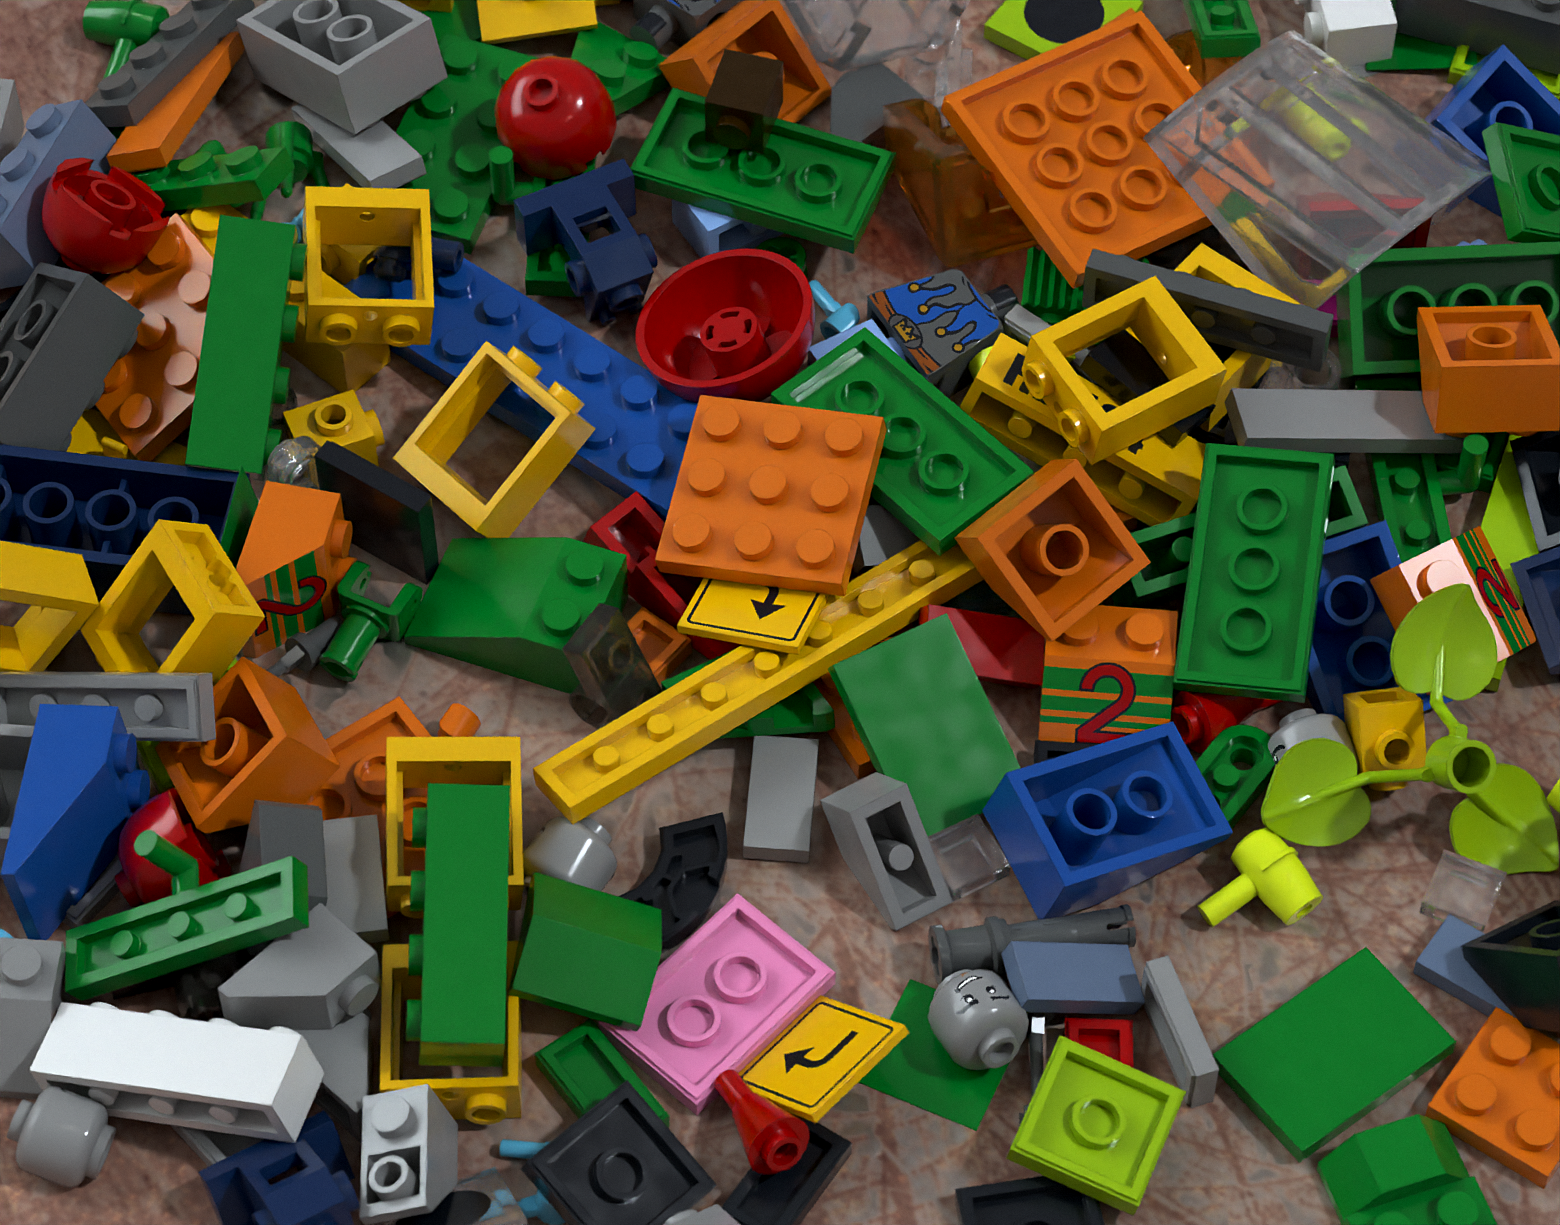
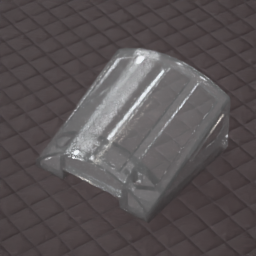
M1288 31L1277 36L1241 59L1194 94L1143 137L1253 274L1302 305H1307L1315 310H1318L1355 275L1430 217H1432L1431 225L1440 222L1492 176L1490 165L1487 161L1325 53L1296 31Z

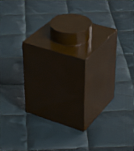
M725 49L705 100L706 142L720 144L730 149L764 153L783 103V61Z

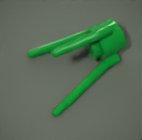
M283 121L274 124L268 129L265 136V149L286 147L295 166L280 183L281 195L284 198L292 196L293 184L304 180L308 173L312 174L316 186L330 187L324 170V156L321 152L313 150L312 134L308 127L296 121ZM267 198L264 201L252 202L250 219L262 220Z

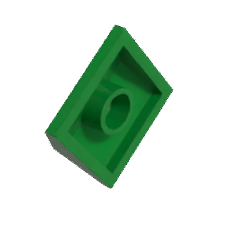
M534 872L530 880L508 994L637 1032L642 1024L662 953L661 909Z

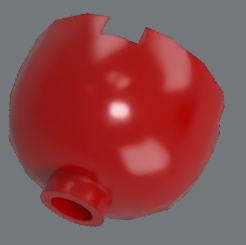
M558 56L533 59L515 69L500 88L494 107L498 138L503 146H507L512 150L513 161L518 163L522 170L531 176L551 180L577 176L587 170L586 163L593 160L599 152L603 156L609 149L617 126L615 106L612 98L594 71L576 59Z
M66 159L57 166L47 186L42 202V222L46 235L54 249L62 255L64 263L75 271L87 274L129 271L148 257V253L155 246L169 224V216L163 219L161 217L165 207L163 200L146 183L123 169L112 165L108 175L99 171L89 170L94 161L93 159Z
M174 788L168 789L162 794H157L147 800L131 814L121 830L117 853L123 871L115 875V881L122 895L133 908L172 896V876L135 852V840L145 830L154 831L197 860L199 865V886L234 875L223 851L219 849L215 852L204 832L196 828L181 797Z

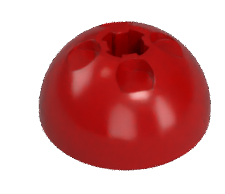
M744 248L726 250L704 256L674 272L651 294L637 321L636 346L638 353L648 371L659 384L671 393L688 401L698 403L700 395L756 402L763 401L770 397L773 391L794 377L810 350L815 329V305L811 287L807 277L795 263L771 251Z

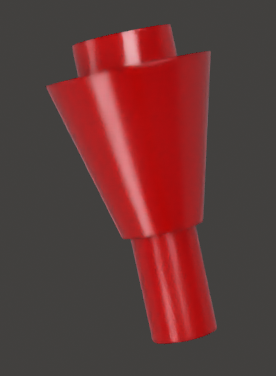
M1181 691L1174 699L1170 721L1174 722L1185 744L1192 750L1203 753L1224 729L1241 725L1254 712L1282 701Z
M730 1069L719 1074L714 1082V1087L732 1109V1115L751 1168L757 1173L768 1175L794 1166L800 1160L809 1142L810 1133L806 1123L760 1094L754 1093L735 1070Z

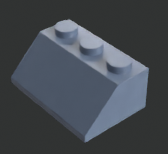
M82 99L57 105L50 103L37 109L29 117L26 123L27 131L16 149L10 152L0 163V289L25 285L39 262L55 265L61 256L54 249L46 235L42 222V202L47 186L57 166L66 159L88 158L94 160L89 170L99 171L108 175L111 169L106 155L117 139Z

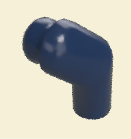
M431 237L433 268L458 272L464 257L463 243ZM378 246L373 256L377 257L373 267L374 276L385 281L402 282L406 278V265L411 264L410 246Z

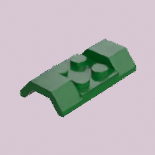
M1416 1114L1355 1133L1317 1163V1172L1341 1225H1498L1475 1176H1469L1445 1123Z

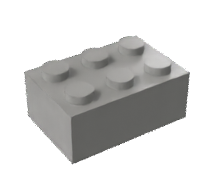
M269 0L236 20L255 79L353 134L373 127L384 116L407 102L421 98L429 88L447 78L431 18L397 0Z

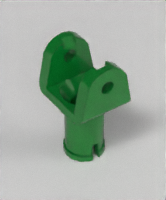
M356 561L338 584L340 609L344 621L326 651L319 658V664L326 672L346 682L355 681L360 667L377 638H385L392 642H399L404 638L419 608L423 592L420 586L409 582L403 586L389 608L367 599L363 595L369 585L372 572L368 571L371 566L361 561Z

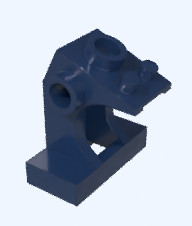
M624 159L513 200L517 240L527 256L558 244L562 245L568 253L571 261L565 263V273L574 294L577 297L584 295L585 315L588 323L600 319L602 325H608L616 320L614 315L616 312L628 309L629 314L633 315L642 311L643 306L641 303L644 301L654 273L653 269L657 267L658 263L654 247L645 233L637 235L627 219L636 215L634 174ZM602 227L610 234L590 243H587L583 236Z
M325 1111L305 1119L295 1143L264 1139L198 1171L220 1225H354L350 1213L360 1208L357 1195L350 1183V1180L355 1178L333 1120ZM295 1166L297 1167L298 1173L271 1186L266 1181Z

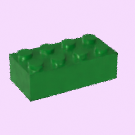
M1560 242L1353 250L1335 256L1340 378L1421 375L1417 329L1418 307L1541 305L1560 346Z

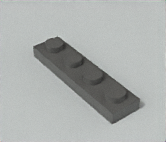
M190 0L176 15L161 22L159 25L160 31L146 44L131 51L129 60L115 74L100 81L98 84L99 90L85 104L106 127L136 126L237 26L236 20L255 8L253 0Z
M1097 249L1092 250L1085 267L1082 307L1089 308L1156 276L1205 341L1321 372L1327 356L1333 314L1315 310L1307 305L1293 304L1257 294L1245 288H1235L1202 279L1186 272L1173 271L1140 262L1125 255H1115Z

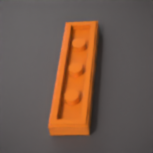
M238 31L230 32L136 126H127L106 155L110 167L113 165L128 173L167 167L243 54L245 47Z

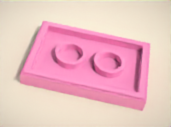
M737 893L658 966L642 1024L637 1032L599 1021L598 1025L601 1032L614 1047L695 1115H699L720 1095L714 1087V1082L718 1075L730 1069L739 1073L820 995L826 994L835 985L836 972Z

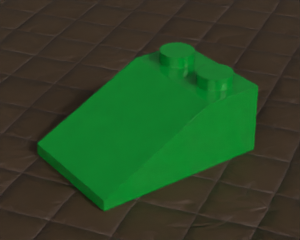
M568 537L452 538L404 635L405 644L583 698L602 657V647L610 640L629 598L627 556Z

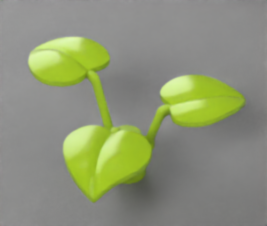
M1457 583L1444 587L1425 597L1405 616L1394 634L1390 652L1391 669L1396 683L1401 689L1410 693L1422 694L1430 692V705L1449 730L1448 736L1437 739L1430 746L1426 754L1425 766L1416 769L1367 771L1357 775L1355 756L1344 744L1323 737L1301 741L1284 753L1273 771L1260 811L1262 822L1279 837L1290 842L1306 846H1332L1345 842L1357 835L1370 820L1371 804L1361 786L1373 783L1433 781L1442 788L1462 792L1468 796V798L1461 801L1454 808L1449 822L1452 846L1458 857L1466 865L1474 870L1494 875L1555 871L1559 865L1557 830L1550 806L1540 785L1524 769L1515 765L1496 763L1493 751L1485 743L1468 739L1467 726L1457 721L1443 701V696L1457 701L1467 700L1476 696L1490 683L1497 665L1496 639L1490 623L1476 602L1471 586L1469 584Z

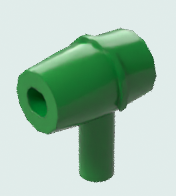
M92 0L88 3L83 16L85 37L90 41L114 47L103 79L115 74L129 60L131 51L146 44L160 31L159 25L161 22L170 17L168 9L164 6L147 3L142 0Z

